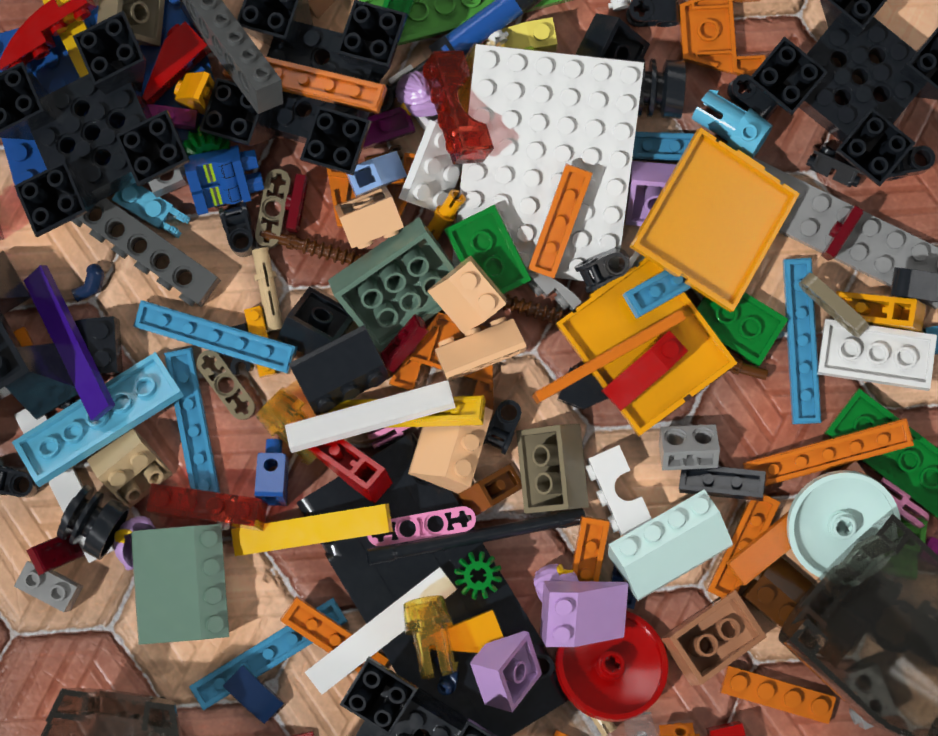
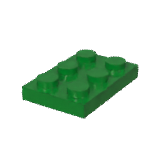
M495 204L444 229L460 263L471 255L503 294L532 280Z
M744 292L733 312L727 311L705 296L697 307V310L723 345L757 367L761 365L788 321V318Z

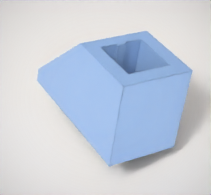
M397 151L357 164L354 175L346 174L356 198L407 177Z

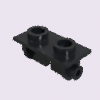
M823 144L821 147L813 146V153L816 156L810 155L806 162V165L810 166V170L828 177L833 168L836 172L832 180L849 188L851 185L857 187L861 179L857 174L864 175L846 159L835 155L836 150Z

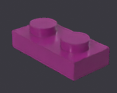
M397 107L368 117L367 120L371 121V125L363 149L415 133L411 116L403 108Z

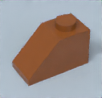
M510 463L457 494L462 505L471 508L475 516L521 490L522 484Z

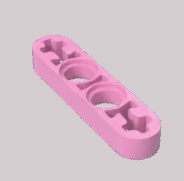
M461 506L392 518L391 522H396L395 532L398 540H392L393 534L384 536V541L379 542L376 537L373 538L372 535L367 537L373 545L385 546L466 532L474 527L476 516L471 508ZM460 511H465L466 515H471L472 520L467 522V527H462L461 523L452 524L454 530H447L448 520L445 513L451 512V518L459 517ZM439 516L443 519L444 526L441 531L432 532L429 530L427 522L430 517ZM410 520L415 524L416 531L413 536L405 537L400 533L399 528L403 521Z

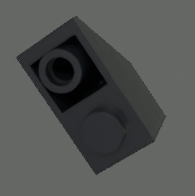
M570 367L567 373L573 371L574 369ZM590 374L561 390L557 400L584 410L609 398L601 391L603 388L597 379Z

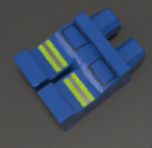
M238 145L231 146L230 149L188 156L190 162L184 164L185 174L198 215L209 213L208 208L223 204H236L242 200L243 203L251 201L250 193L264 190L261 172L247 175L245 172L259 168L255 150L240 152Z

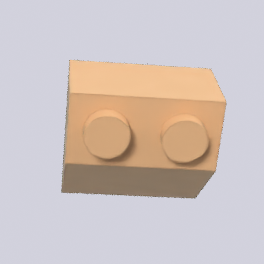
M386 186L334 206L351 248L357 247L362 249L373 244L374 239L382 236L384 238L393 237L399 233V229L404 228L394 200Z
M471 255L427 290L462 333L485 322L507 304L504 294Z

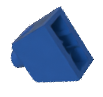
M267 439L265 453H258L254 496L259 505L287 506L289 460L287 455L282 453L283 441L280 439ZM273 466L277 467L274 471H268Z

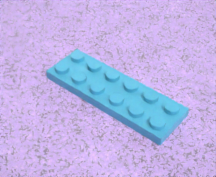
M156 352L105 383L115 406L98 421L90 420L81 399L12 441L38 487L46 484L184 396Z

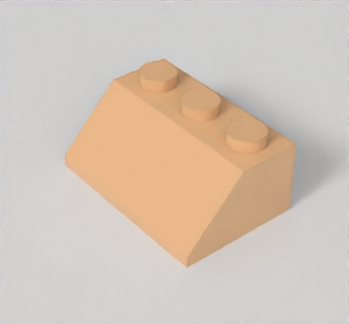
M502 317L490 322L491 327L481 331L480 327H476L464 332L465 337L455 341L454 337L439 342V348L435 349V353L445 379L450 382L524 353L527 346L514 319L507 321L506 317Z
M485 407L483 425L422 427L408 474L457 494L470 488L493 410Z

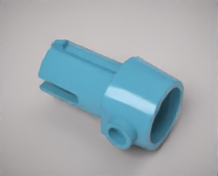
M709 90L701 101L704 102L705 106L722 115L723 118L717 119L697 106L692 120L727 140V145L735 151L739 149L753 159L767 139L773 125L750 108L746 112L718 95L719 91Z

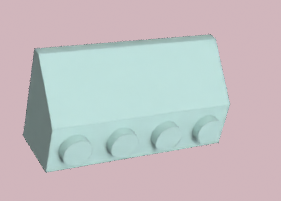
M704 489L610 543L608 546V556L624 581L628 582L629 589L637 601L732 547L733 543L720 511Z

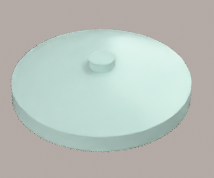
M833 471L813 479L796 495L788 512L787 537L798 561L815 576L837 583L855 582L873 575L890 560L899 542L901 518L894 498L877 480L856 471Z

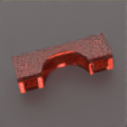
M433 51L423 65V75L428 82L431 101L435 105L438 114V124L445 137L446 150L450 154L453 164L483 163L494 149L487 125L469 116L462 108L458 99V90L471 75L464 51Z
M151 483L146 511L156 516L176 519H198L237 528L263 531L268 503L259 498Z

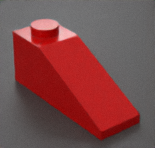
M186 21L181 25H174L167 33L168 37L163 42L142 96L147 104H154L186 73L211 52L208 45Z
M670 330L664 332L601 391L622 411L676 364L688 350Z
M344 439L308 448L312 454L348 485L374 504L393 483L384 467Z

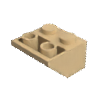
M134 428L101 448L87 460L96 477L129 509L172 475L169 468Z

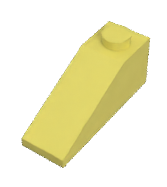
M553 17L528 21L502 29L503 32L507 31L509 34L506 37L507 41L501 45L502 47L523 49L533 46L534 50L556 52L558 43Z

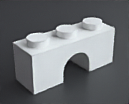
M620 445L587 459L586 472L590 480H596L600 490L596 491L602 507L607 505L611 516L607 517V519L610 521V526L614 533L618 531L620 536H623L652 520L642 496L625 501L618 497L615 492L617 478L631 471Z

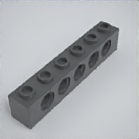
M179 0L182 11L255 111L259 114L283 104L281 78L222 0Z
M107 198L100 200L89 212L71 220V222L79 227L84 223L92 230L89 234L101 243L105 239L114 245L111 250L125 259L128 255L136 260L134 266L146 275L150 271L159 277L156 282L170 291L174 287L180 291L179 298L191 307L195 303L202 307L221 281L216 275ZM94 209L102 210V216L98 221L90 220V213ZM118 224L124 225L125 231L123 235L113 237L112 229ZM140 240H145L147 242L146 250L143 253H135V244ZM161 256H168L170 259V263L165 269H158L156 265L157 260ZM183 272L192 273V281L188 285H180L179 276Z

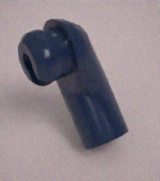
M90 264L86 269L85 283L71 290L77 302L97 294L101 290L105 276L100 265Z
M443 651L433 661L442 671L437 690L441 695L447 696L457 688L459 670Z

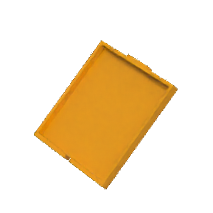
M699 128L693 135L644 220L630 248L673 276L684 277L686 279L685 284L727 311L733 312L800 193L785 183L781 185L779 179L764 170L766 167L739 149L735 151L722 141L717 142L716 137Z
M647 258L640 261L638 267L633 266L625 275L607 283L590 294V299L577 307L575 313L570 312L555 324L585 364L676 311H682L686 319L669 330L688 352L664 375L620 411L638 436L686 401L683 398L688 394L693 397L737 364L685 292L637 319L635 318L622 295L665 271ZM658 336L598 369L592 375L604 388Z

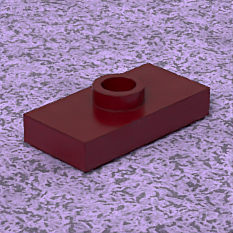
M296 174L292 194H287L285 210L289 211L286 224L288 232L298 233L300 230L309 182L306 175Z
M855 205L848 211L842 222L837 221L828 234L832 238L821 254L823 258L829 261L837 256L863 215L864 210Z
M416 314L413 315L381 353L385 367L394 373L406 357L415 352L418 343L429 332L421 317Z
M70 536L66 540L55 537L26 551L40 576L85 556L79 543L74 546L69 544Z

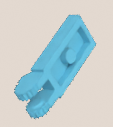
M136 183L115 193L112 198L115 203L159 230L162 228L177 238L182 233L176 227L165 223L168 216L172 214L176 219L187 224L191 219L175 209L171 203L161 197L157 198L153 192L143 186H137Z

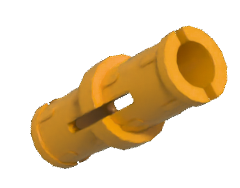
M452 189L443 204L435 209L433 219L426 226L430 232L433 229L435 230L433 236L436 240L441 237L447 225L453 223L456 218V212L466 201L463 193L455 201V197L460 192L459 190Z

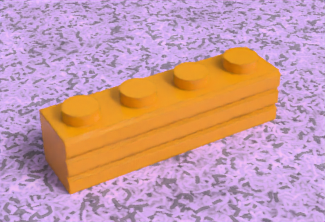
M257 306L244 309L248 331L269 338L262 307ZM256 364L260 378L278 374L277 370Z

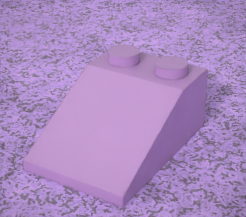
M544 581L540 636L545 646L577 647L623 638L625 633L628 582Z

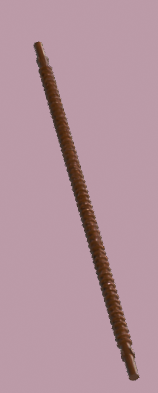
M266 229L260 235L266 241L278 239L277 244L284 245L287 249L302 250L303 254L309 252L310 256L317 254L319 259L324 256L326 261L331 258L334 263L338 260L341 261V265L348 263L349 266L363 256V253L356 255L355 251L349 253L348 249L341 251L339 246L334 249L332 244L326 247L324 242L320 245L317 244V240L310 242L309 238L303 240L293 234H289V236L285 234L276 236L271 230ZM509 294L505 296L507 304L503 306V310L509 308L511 313L517 310L519 315L524 312L526 317L529 315H533L534 319L541 317V321L548 319L549 323L553 321L558 322L571 312L569 311L566 314L563 309L556 311L555 307L549 309L548 305L541 307L540 303L534 305L532 300L526 303L524 298L519 301L517 296L510 298ZM736 359L737 364L728 370L736 375L740 373L766 380L768 375L767 369L742 363V360Z

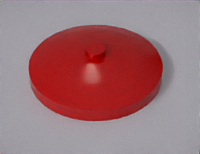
M626 611L623 638L577 647L557 648L556 673L562 691L577 709L592 718L608 722L633 719L647 711L658 700L665 688L668 677V658L664 644L649 623L629 611Z

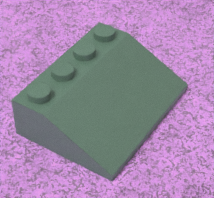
M420 217L399 230L397 235L383 241L334 275L328 282L335 298L359 327L365 326L376 349L381 352L413 315H418L425 322L442 310L427 290L452 271L455 266Z
M221 524L133 531L131 533L138 644L229 637Z

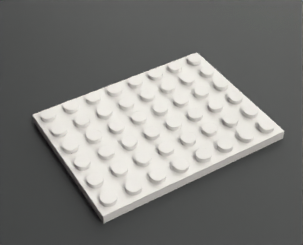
M476 44L459 194L460 196L463 193L466 201L458 210L457 222L495 204L530 274L532 271L528 270V266L565 164L568 163L590 171L593 174L555 278L584 281L580 272H576L574 268L576 265L610 249L621 248L644 62ZM453 250L452 263L456 267L460 264L455 250ZM612 257L609 265L618 269L620 257Z

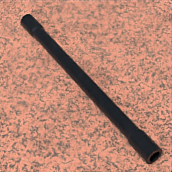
M583 508L558 512L554 515L398 545L366 549V559L368 565L372 566L393 562L396 559L534 532L580 525L581 515L585 516Z

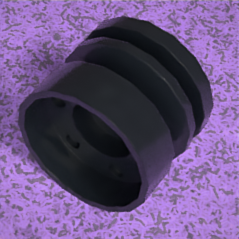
M637 58L636 61L644 62L638 117H641L643 104H645L647 117H652L655 105H660L662 118L681 119L686 85L685 61L666 59L662 72H658L655 59L650 60L648 71H645V59Z
M85 485L66 507L57 531V537L66 540L70 536L69 544L73 546L85 537L83 551L100 560L112 547L115 539L114 534L122 523L126 521L129 507L111 499L102 508L104 494L97 492L93 496L94 488Z

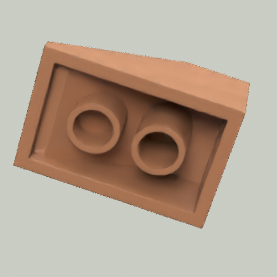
M733 590L661 637V640L690 685L694 686L704 684L767 636L737 591Z

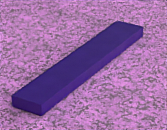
M40 265L24 280V283L62 358L90 420L98 421L115 406V403L48 266Z

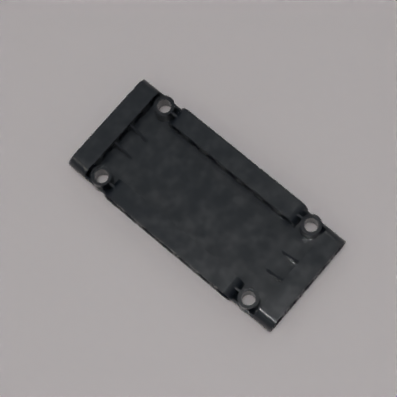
M414 432L370 457L386 469L393 482L375 504L354 490L340 477H337L297 502L304 517L389 503L391 519L460 507L450 490L430 482H421L417 477L408 474L418 442ZM460 511L459 517L451 518V512L445 513L448 520V531L454 530L452 526L454 523H461L462 527H467L469 520L464 511ZM432 516L428 519L427 526L430 531L439 532L443 529L444 522L441 517ZM406 520L401 523L399 530L403 536L411 537L415 534L416 526L412 521ZM392 522L393 532L372 535V537H376L379 542L384 541V536L393 534L392 540H398L395 532L396 522ZM367 536L321 543L328 561L366 624L439 567L456 587L457 590L381 648L395 672L418 686L420 690L497 736H512L569 700L562 691L557 678L556 665L545 649V644L501 572L492 573L493 576L502 577V581H491V584L496 586L498 590L493 592L489 587L485 588L488 593V598L486 599L483 598L481 590H478L477 598L475 600L472 599V588L469 589L467 594L463 595L461 591L467 585L466 582L461 585L455 584L456 580L464 578V575L454 573L455 569L465 571L466 567L459 563L461 558L470 564L471 561L468 553L472 552L475 561H479L480 551L485 553L483 562L486 563L489 557H491L483 543L396 559L393 562L369 566L367 563L366 549L380 546L373 545ZM493 562L489 567L492 568L496 566L495 562ZM483 568L478 571L473 569L470 572L473 577L470 579L474 583L477 580L483 582L486 578L483 574L486 571ZM493 609L503 636L507 637L522 631L529 632L537 659H546L549 663V668L546 672L542 673L515 710L509 712L484 704L470 662L478 653L415 648L413 642ZM443 651L459 670L457 688L447 696L441 695L437 690L442 671L433 661Z

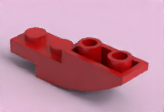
M50 0L41 6L22 24L11 38L1 56L0 70L5 71L22 61L28 64L34 59L39 60L49 55V50L56 46L51 36H58L68 29L67 26L71 23L88 18L91 15V11L97 8L94 1L70 0L64 4L59 0Z

